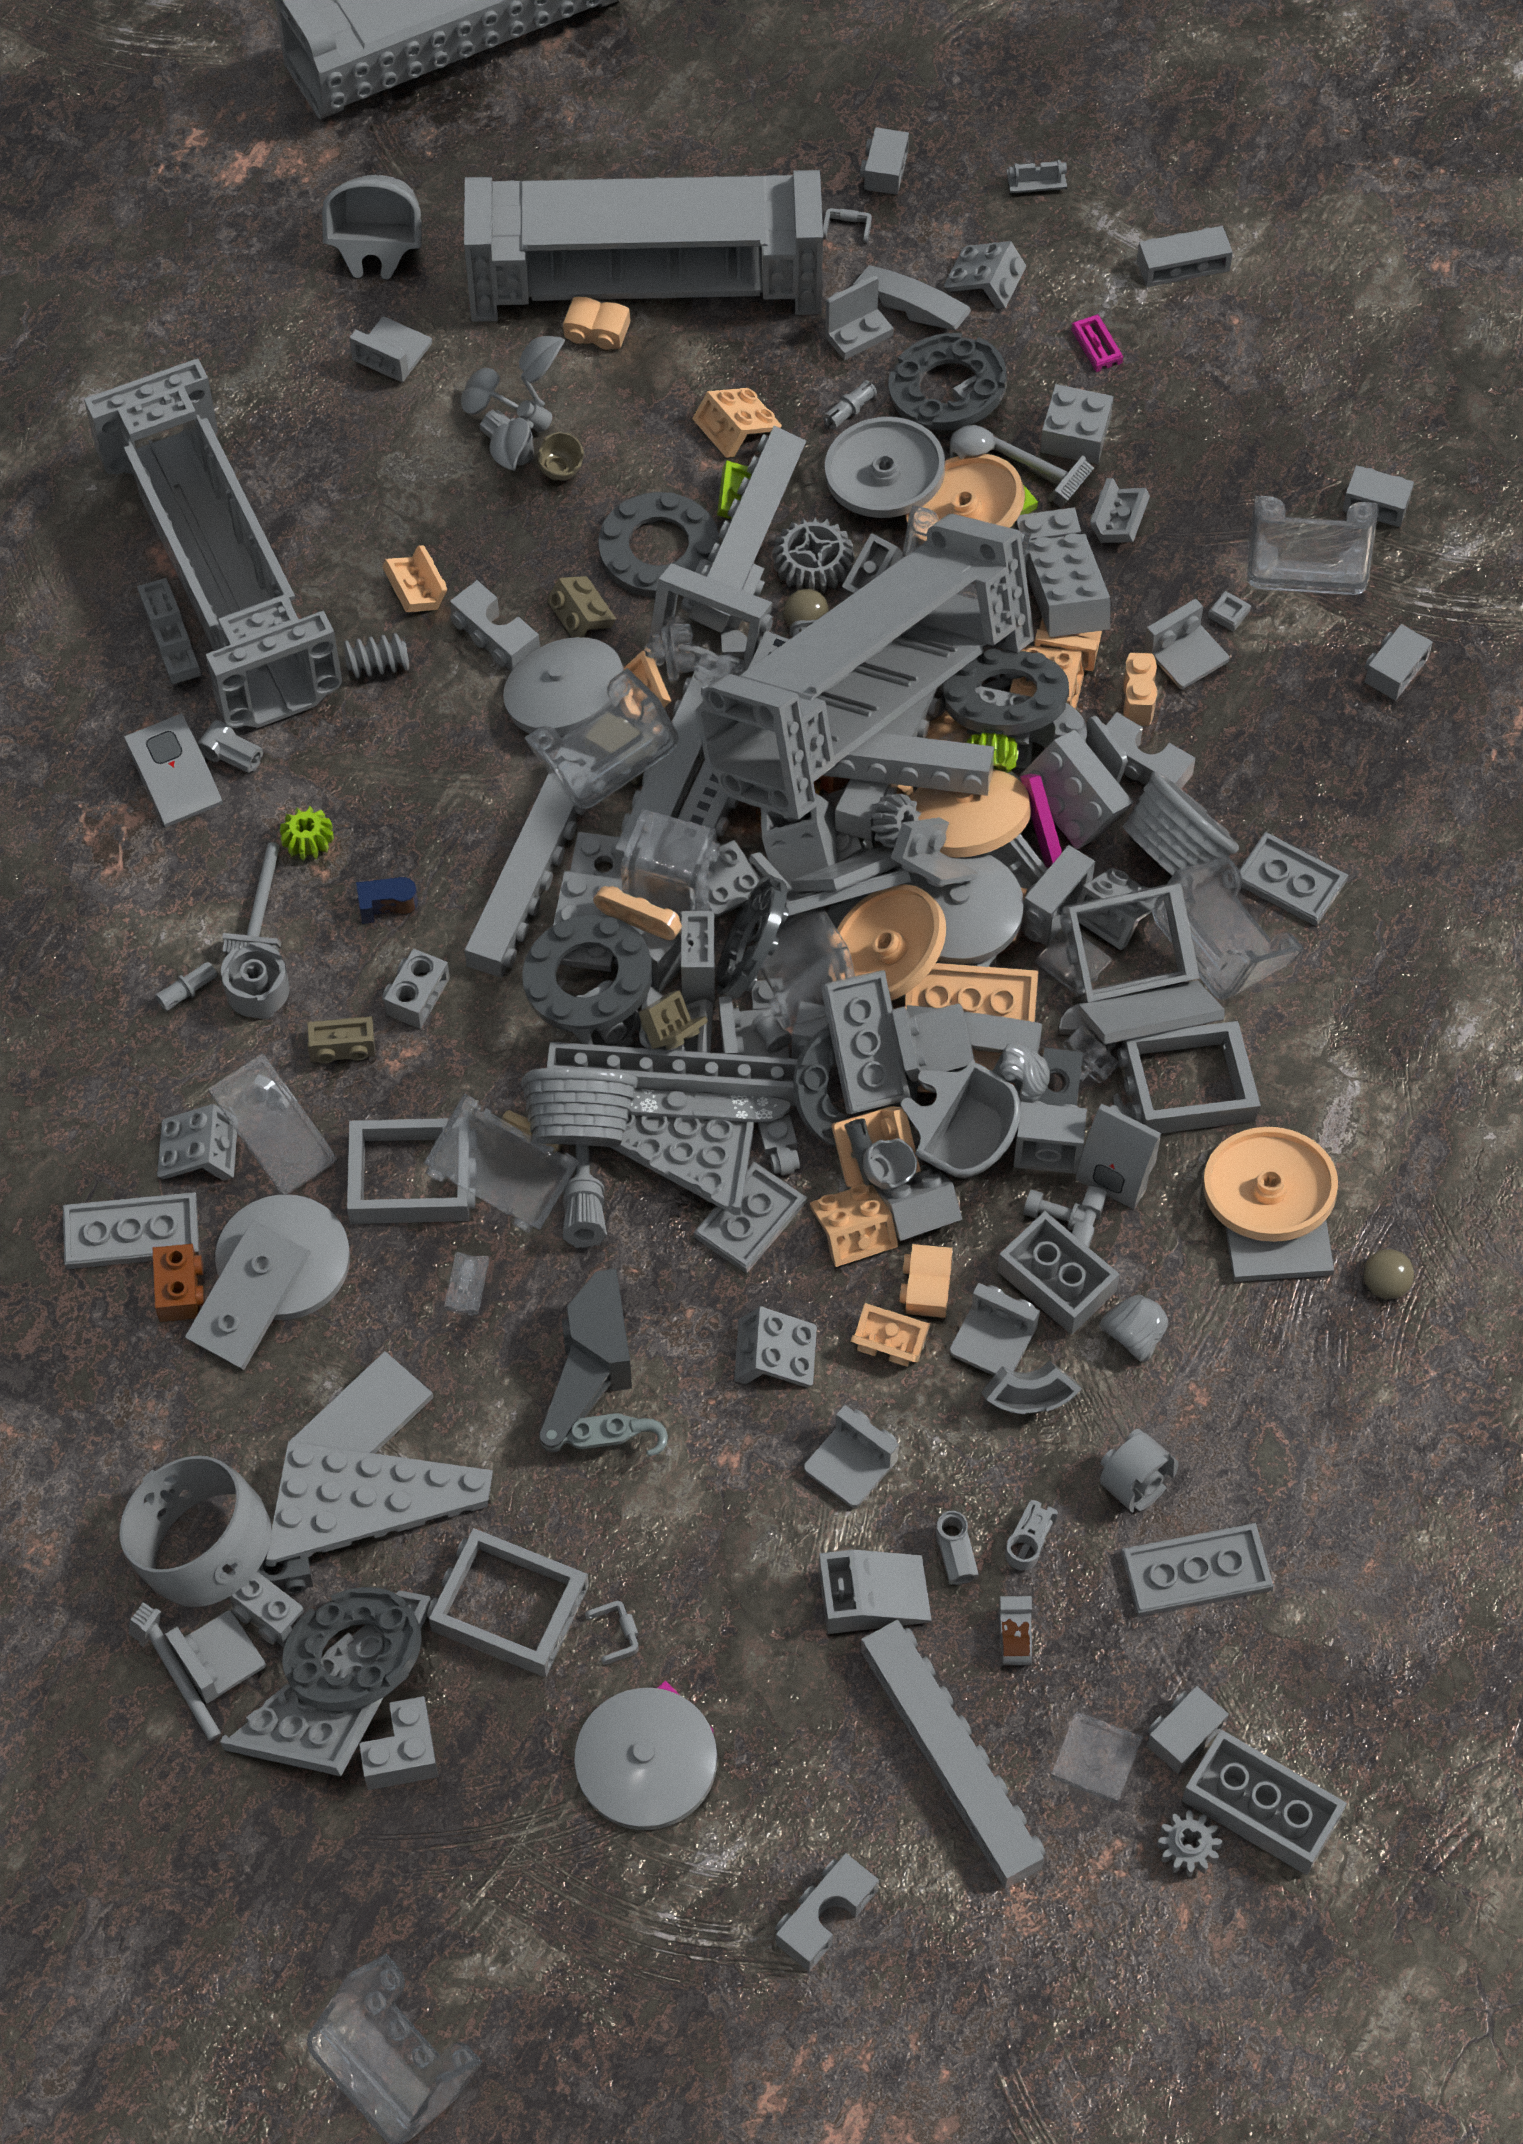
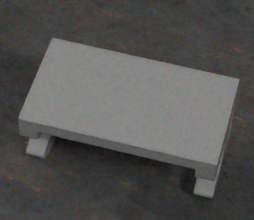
M1021 834L1006 845L986 853L1007 866L1018 880L1020 887L1027 889V894L1048 870Z

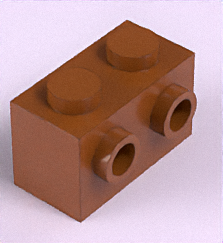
M193 1243L152 1247L155 1309L159 1322L195 1319L199 1313V1306L205 1303L203 1285L198 1286V1276L204 1274L202 1255L196 1256Z

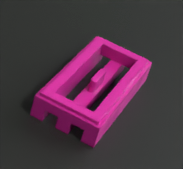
M1099 314L1072 323L1071 330L1096 372L1101 371L1103 366L1106 368L1112 367L1114 362L1117 365L1123 363V355ZM1090 324H1093L1095 326L1096 330L1098 331L1099 335L1101 336L1103 342L1105 343L1111 355H1107L1106 351L1104 350L1101 344L1100 339L1094 333Z

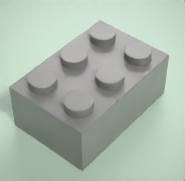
M1076 730L1053 740L1018 776L1020 778V776L1029 773L1041 776L1053 821L1076 850L1098 839L1134 803Z
M1046 1211L1035 1219L999 1254L997 1269L998 1273L1071 1335L1117 1291L1120 1276L1115 1269Z

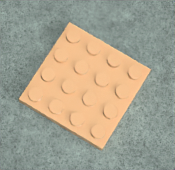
M936 963L929 974L915 988L906 993L905 1009L907 1010V1005L943 1008L961 1004L965 1012L1035 1022L1038 971ZM972 1048L975 1062L991 1071L1002 1054L978 1051ZM921 1084L918 1086L917 1093L936 1094L927 1091Z

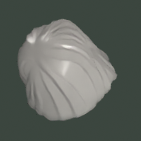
M1019 1043L1007 1044L992 1070L1005 1078L1006 1081L1014 1083L1020 1102L1034 1103L1039 1101L1041 1095L1047 1089L1050 1080V1070L1046 1060Z
M1134 1295L1108 1311L1102 1318L1099 1326L1103 1332L1118 1340L1126 1349L1128 1348L1129 1352L1138 1361L1146 1362L1151 1358L1156 1344L1164 1335L1168 1327V1318L1157 1302L1143 1295Z

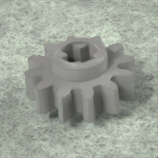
M1188 1810L1185 1820L1182 1821L1174 1813L1171 1818L1172 1827L1168 1824H1162L1160 1832L1165 1837L1158 1839L1157 1847L1167 1849L1162 1854L1161 1861L1168 1862L1173 1860V1873L1178 1872L1182 1866L1186 1867L1188 1877L1192 1876L1195 1867H1198L1199 1871L1205 1874L1208 1870L1207 1861L1217 1863L1219 1855L1213 1850L1221 1848L1222 1840L1212 1838L1215 1836L1218 1826L1211 1825L1207 1828L1205 1826L1207 1815L1203 1814L1196 1821L1193 1820L1192 1811ZM1184 1839H1186L1189 1843L1195 1842V1848H1193L1190 1844L1184 1846Z

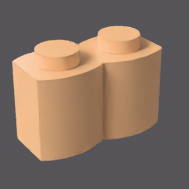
M573 297L563 323L564 337L576 344L593 343L605 350L621 349L630 325V310L617 303H600L588 297Z
M1130 653L1126 660L1123 691L1125 694L1123 716L1141 726H1150L1152 723L1157 697L1155 685L1157 664L1152 653Z
M912 1244L911 1254H905L903 1274H909L908 1284L901 1283L900 1303L906 1304V1314L946 1318L953 1248Z

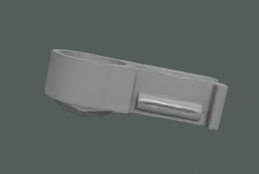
M1031 1500L1028 1503L1013 1535L1007 1541L1005 1558L1010 1566L1018 1570H1029L1037 1564L1045 1538L1052 1524L1056 1523L1058 1515L1056 1509L1048 1507L1045 1510L1041 1508L1042 1503L1036 1500ZM1016 1543H1024L1018 1557H1016L1011 1551V1546ZM1031 1546L1035 1551V1555L1029 1559H1025L1028 1550Z

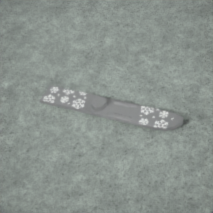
M634 1089V1099L631 1102V1111L628 1115L771 1122L782 1118L790 1111V1102L772 1097Z

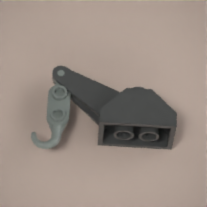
M617 1270L596 1271L567 1305L568 1319L562 1320L565 1353L568 1354L544 1424L540 1430L541 1447L547 1452H557L565 1443H569L577 1449L618 1445L625 1443L641 1432L650 1431L657 1435L658 1443L654 1448L648 1450L646 1454L649 1457L658 1455L664 1450L668 1441L666 1428L660 1422L650 1418L638 1419L619 1413L586 1417L607 1389L611 1391L632 1389L630 1356Z

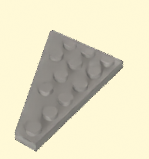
M628 1115L622 1143L618 1147L611 1148L729 1213L740 1215L755 1122Z
M288 1441L271 1530V1541L266 1557V1566L273 1567L276 1566V1562L299 1556L302 1559L312 1556L316 1552H327L349 1546L352 1541L374 1535V1538L385 1536L391 1531L399 1532L421 1526L427 1520L448 1515L449 1518L457 1516L463 1511H475L488 1507L493 1470Z
M399 1590L396 1594L403 1598L411 1608L421 1629L427 1618V1611L432 1601L430 1596ZM367 1624L354 1635L347 1633L321 1657L322 1668L330 1675L340 1678L347 1677L348 1674L352 1676L358 1675L363 1667L375 1664L378 1661V1655H381L384 1651L385 1636L377 1627ZM287 1683L266 1700L261 1708L246 1717L248 1722L230 1737L225 1734L220 1744L225 1751L342 1776L383 1698L354 1711H326L303 1702Z

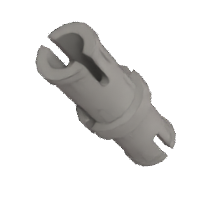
M864 380L850 394L846 393L841 396L840 402L823 414V421L827 426L833 422L830 429L835 430L851 415L856 416L860 412V408L877 395V390L873 384L867 388L870 381Z

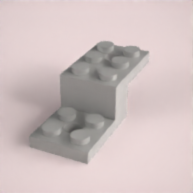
M578 832L570 872L564 871L553 926L560 921L580 915H606L596 907L593 901L594 896L603 886L617 887L623 893L631 896L635 875L615 869V856L611 855V847L615 837ZM602 861L610 862L613 865L612 869L605 873L597 871L595 867ZM599 946L594 948L580 947L576 948L574 952L571 951L565 955L559 965L611 972L614 955Z

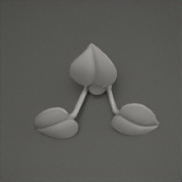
M537 337L522 352L519 367L524 372L521 374V379L534 401L525 400L520 405H517L495 392L494 390L500 381V376L491 368H482L476 371L465 385V390L461 396V406L466 413L476 415L482 412L489 404L491 396L517 411L519 418H512L509 424L500 425L490 440V453L497 463L509 470L515 471L518 457L525 447L530 430L534 429L539 433L544 432L552 422V413L543 407L545 402L538 397L531 383L538 381L546 373L565 342L562 337Z

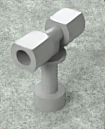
M1088 1186L1082 1205L1075 1203L1073 1209L1045 1201L1043 1200L1044 1193L1031 1189L1026 1200L1023 1215L1037 1218L1038 1213L1046 1211L1052 1217L1068 1221V1229H1072V1234L1089 1248L1095 1230L1093 1223L1095 1219L1100 1218L1107 1192L1098 1187Z

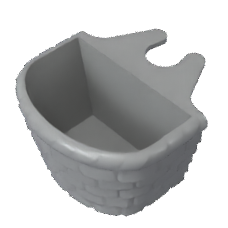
M367 175L339 185L323 200V244L333 245L339 249L355 278L362 277L364 272L362 259L367 255H375L381 260V277L383 279H390L403 253L409 249L421 248V211L413 189L405 182L394 177Z
M1158 772L1151 774L1150 781L1143 788L1145 792L1138 798L1140 801L1135 805L1134 810L1128 816L1129 819L1122 826L1165 870L1189 886L1195 879L1198 880L1204 873L1207 874L1212 867L1216 868L1221 861L1224 862L1231 854H1235L1239 850V845L1230 837L1229 831L1212 819L1202 805L1180 789L1173 781Z
M973 1060L965 1069L959 1072L920 1071L918 1074L919 1081L932 1086L937 1093V1098L930 1106H920L911 1098H904L901 1102L902 1109L920 1134V1144L915 1155L951 1176L962 1179L976 1176L990 1168L1009 1148L1018 1128L1021 1111L1020 1099L1015 1086L1006 1081L1002 1076L988 1070Z
M541 1068L527 1072L521 1080V1087L524 1088V1100H526L528 1122H530V1132H532V1143L618 1147L622 1143L623 1133L626 1131L628 1113L631 1111V1102L634 1099V1089L637 1087L638 1078L633 1074L620 1071L586 1068Z

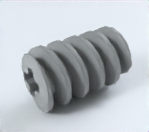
M393 633L389 643L385 635H381L379 644H376L371 636L368 637L367 646H364L360 638H358L354 648L351 647L347 640L343 643L348 676L349 671H352L358 679L360 678L361 670L365 669L370 677L373 674L374 667H377L380 674L383 675L386 665H389L393 673H396L398 663L402 664L405 671L409 670L405 636L403 641H401L398 634Z

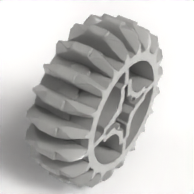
M814 517L812 522H806L802 518L800 525L791 522L789 529L783 528L780 537H776L775 547L772 550L773 566L775 571L778 572L780 580H786L788 588L797 585L798 590L804 588L820 589L824 594L827 586L835 590L838 582H845L846 575L850 573L854 562L852 540L848 539L846 531H840L838 524L830 526L828 519L823 523H819L816 517Z

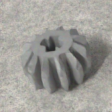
M904 794L880 797V801L873 804L875 814L869 816L873 820V826L870 830L876 832L875 841L881 842L885 847L894 848L902 823L918 821L921 812L916 811L917 802L912 801L909 796Z

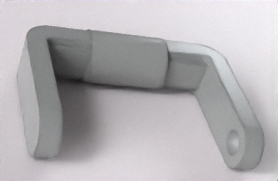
M834 208L826 211L823 238H827L829 223L832 218L840 219L841 221L866 223L863 243H868L872 221L871 214L856 210Z
M614 1601L585 1612L586 1619L590 1620L618 1610L619 1622L625 1639H628L631 1647L603 1656L601 1658L603 1665L633 1656L639 1650L636 1639L639 1633L632 1615L627 1614L621 1601Z

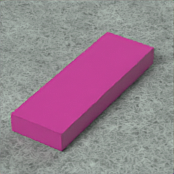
M1029 773L1020 776V779L1029 794L1031 818L1044 864L1047 868H1050L1061 855L1062 850L1041 776Z

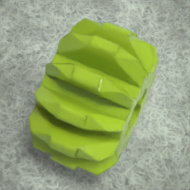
M993 732L974 734L971 738L967 739L969 744L994 746L993 769L1008 773L1016 767L1018 750L1017 743L1013 737Z
M311 806L305 812H302L297 807L295 810L296 815L286 814L285 823L280 824L281 844L284 848H288V853L291 857L300 854V858L304 861L307 855H312L317 860L318 851L327 853L329 849L328 844L333 843L332 822L329 818L325 817L322 809L314 813Z

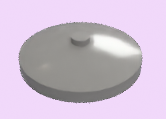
M899 417L867 419L847 428L829 447L825 458L827 486L833 497L842 506L857 514L875 518L905 515L924 506L940 489L945 476L943 448L931 431L914 421Z
M584 637L557 640L534 650L515 666L504 687L503 698L505 707L515 725L527 733L543 737L573 734L594 725L616 706L625 688V670L618 654L604 642Z
M986 853L971 857H950L978 872L976 880L964 881L963 884L953 883L944 887H936L927 883L926 877L909 872L911 882L905 884L917 886L926 891L940 905L945 916L946 937L937 962L956 965L979 963L1002 952L1016 937L1023 918L1024 900L1022 890L1010 869L995 857Z
M286 1194L259 1199L239 1210L222 1230L215 1253L218 1277L221 1275L252 1220L311 1252L273 1320L296 1319L319 1310L334 1298L347 1277L350 1265V1249L346 1232L333 1212L310 1198Z
M636 1688L621 1692L607 1699L588 1717L576 1742L575 1771L585 1798L605 1819L619 1826L634 1830L661 1829L685 1819L705 1800L716 1776L717 1747L709 1723L701 1711L690 1701L664 1689Z

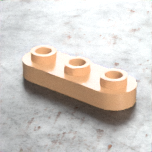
M603 886L593 898L596 907L607 916L620 919L631 926L665 940H674L681 931L682 924L680 918L673 910L668 908L662 909L650 904L644 898H635L625 894L617 887Z

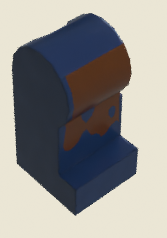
M398 877L356 882L362 924L375 923L374 915L392 912L399 914L411 913L418 905L416 885L409 878Z

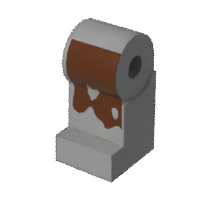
M1000 1596L998 1614L1002 1665H1031L1032 1596Z

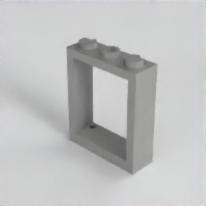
M671 563L658 579L647 652L693 671L700 667L722 674L740 676L748 670L765 631L769 632L773 624V616L770 615L772 602ZM678 595L750 622L743 664L672 636Z
M1181 883L1166 884L1062 907L1064 914L1060 915V924L1063 933H1068L1070 946L1066 947V954L1069 964L1074 965L1076 978L1072 980L1076 997H1080L1082 1002L1089 1003L1200 978ZM1163 896L1178 971L1092 989L1077 915Z
M1238 1021L1193 1026L1124 1040L1121 1048L1117 1049L1119 1067H1124L1126 1074L1124 1077L1125 1092L1127 1096H1131L1133 1102L1131 1106L1132 1119L1160 1133L1256 1121L1261 1104ZM1222 1044L1236 1100L1153 1110L1139 1054Z
M468 1118L349 1121L347 1211L350 1224L469 1221L470 1209H475L476 1203L475 1189H470V1179H476L475 1159H470V1150H476V1130H470ZM458 1139L457 1198L364 1200L365 1141Z
M473 1528L469 1538L464 1537L459 1544L456 1554L459 1558L454 1569L449 1567L442 1580V1587L444 1589L439 1599L435 1597L430 1603L427 1617L429 1618L431 1631L546 1678L589 1588L588 1574ZM478 1550L567 1585L536 1651L447 1615Z

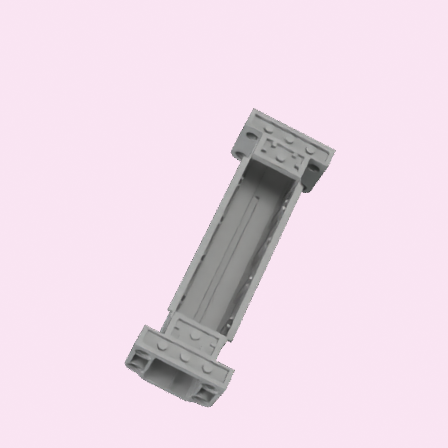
M275 0L284 65L316 116L321 120L344 111V106L367 98L370 95L392 88L395 85L417 78L420 75L442 68L488 48L495 47L513 38H518L521 35L543 28L595 6L603 8L620 0Z
M793 170V175L492 181V177H465L464 249L471 321H498V305L529 304V297H532V301L572 300L573 297H588L594 300L760 296V292H763V299H795V315L821 314L823 223L820 170Z
M199 359L188 361L84 398L95 449L106 472L109 474L125 472L133 475L140 498L214 650L206 654L215 701L227 726L231 728L242 726L259 728L313 708L326 695L337 690L342 683L334 630L324 610L298 619L292 607L291 601L295 599V595L216 437L218 427L209 380ZM183 424V430L179 434L154 443L152 440H148V445L136 449L134 441Z
M956 514L946 515L928 528L927 540L916 550L899 560L740 676L725 674L705 688L702 693L703 702L696 708V715L706 765L718 778L722 791L732 799L799 820L817 806L813 784L815 780L983 653V646L988 644L1018 653L1033 642L1035 638L1020 530ZM971 582H976L978 600L957 595V593Z

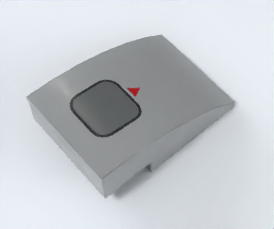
M182 713L124 736L127 750L165 828L223 804L205 759Z
M1101 1104L1082 1152L1076 1180L1086 1186L1101 1188L1107 1192L1108 1197L1135 1209L1147 1189L1149 1174L1155 1166L1161 1133Z

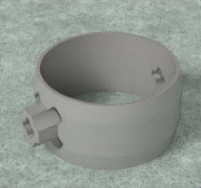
M190 1456L170 1462L156 1471L151 1470L142 1478L143 1482L133 1493L123 1512L120 1523V1542L124 1554L134 1571L156 1593L181 1606H207L222 1601L236 1593L255 1575L269 1549L271 1521L259 1495L236 1470L212 1457ZM183 1490H189L185 1497H179ZM224 1494L236 1495L235 1509L230 1523L222 1536L208 1551L182 1566L170 1569H156L157 1554L162 1540L173 1523L184 1512L195 1504L214 1496ZM166 1508V1513L161 1517H157L158 1512ZM226 1564L230 1565L233 1569L228 1574L223 1572L222 1569Z

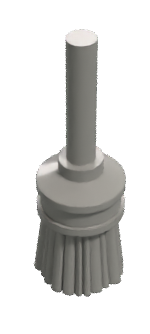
M576 1145V1175L563 1186V1207L566 1212L562 1236L563 1240L569 1244L571 1243L575 1248L598 1246L607 1237L602 1209L604 1207V1185L590 1175L589 1146Z

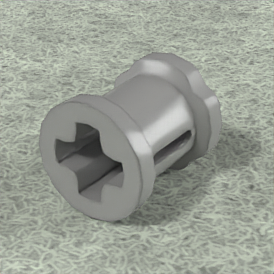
M768 1010L759 1014L752 1021L751 1025L752 1029L755 1032H759L765 1041V1049L768 1053H775L784 1049L792 1040L790 1032L785 1031L777 1020L778 1014L775 1010Z

